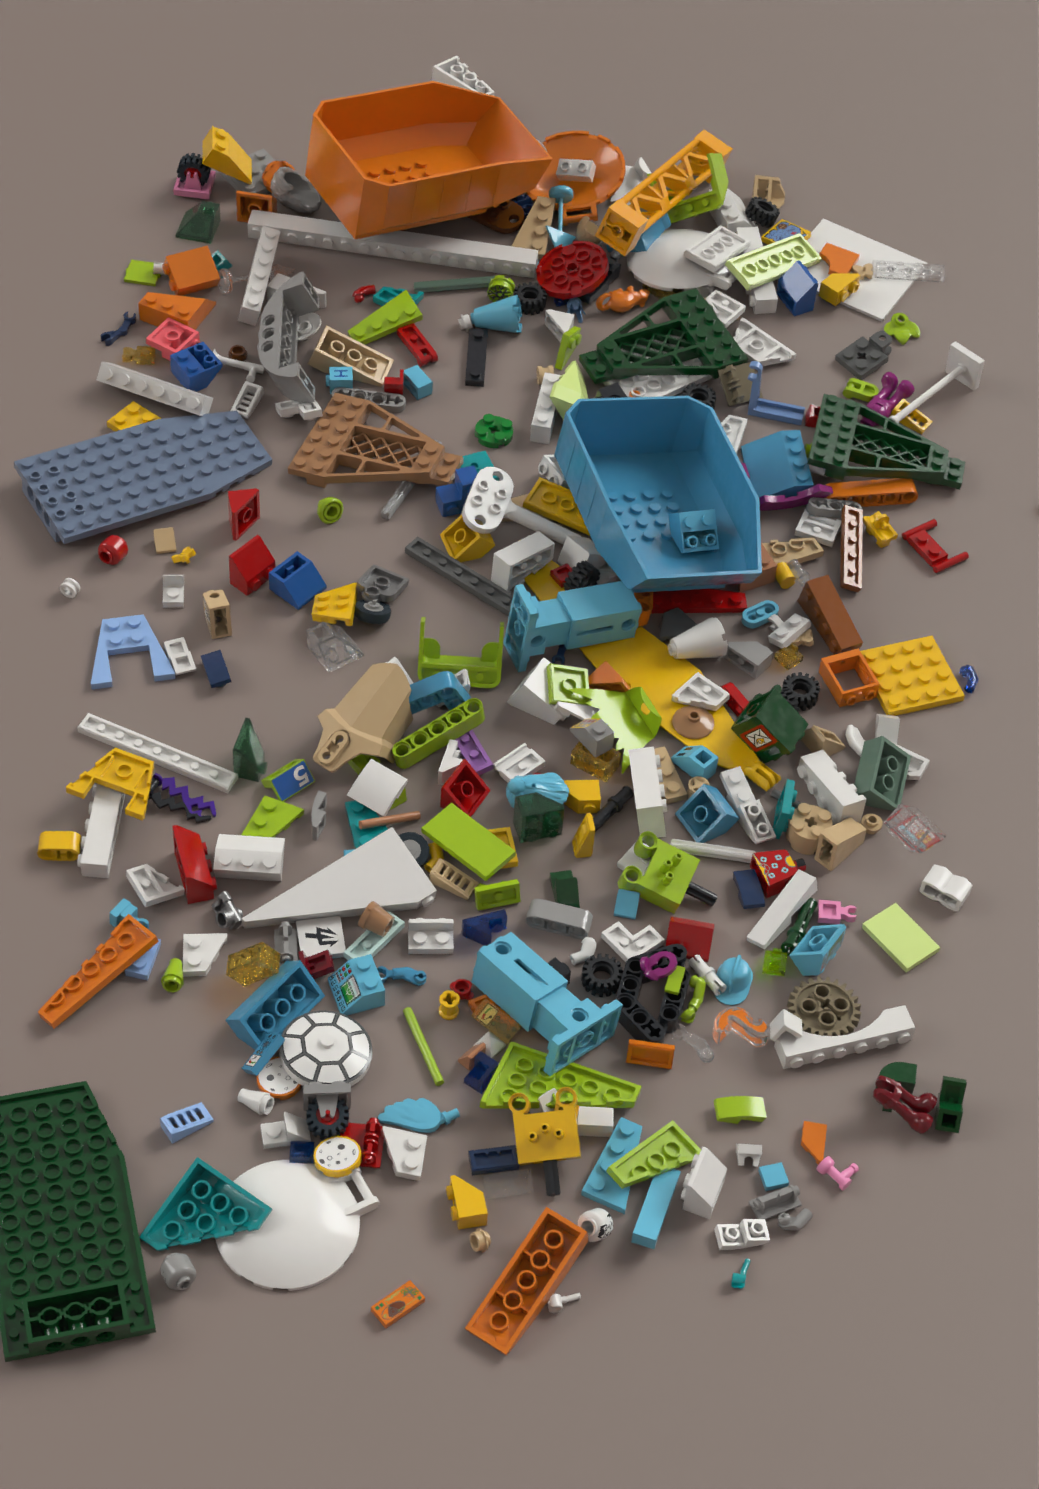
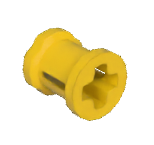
M447 990L439 997V1015L445 1020L455 1019L459 1014L458 1004L460 997L457 993Z

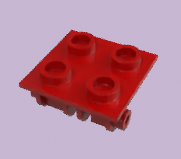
M370 1118L366 1124L349 1123L345 1133H340V1136L351 1138L360 1146L362 1155L360 1167L380 1168L384 1137L381 1136L383 1126H380L377 1118Z

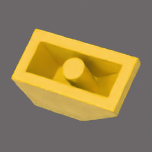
M564 780V783L569 788L567 801L564 802L566 806L578 814H593L600 811L599 780Z

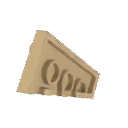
M537 197L512 247L538 250V259H542L546 254L549 234L545 226L551 227L556 198Z

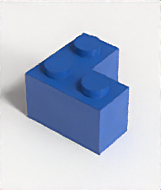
M475 466L455 469L454 484L436 487L435 501L442 517L462 513L473 481L478 474Z

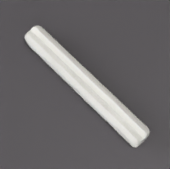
M672 839L670 844L688 854L751 863L752 853H756L753 850Z

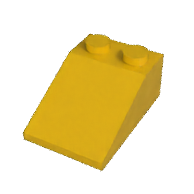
M212 126L202 141V164L251 185L252 159L229 133Z

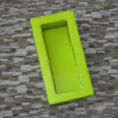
M677 966L676 970L668 976L664 992L675 995L679 994L685 974V967Z

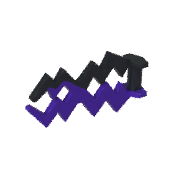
M158 773L153 775L148 800L152 799L159 809L169 806L170 812L184 809L187 820L195 818L196 823L211 820L210 815L201 816L203 809L210 808L212 816L216 817L214 801L203 803V796L190 798L188 785L176 788L175 777L162 778ZM162 785V791L169 788V796L171 798L161 800V791L153 792L157 786ZM181 795L182 802L175 804L173 796ZM197 806L198 810L192 811L191 807Z

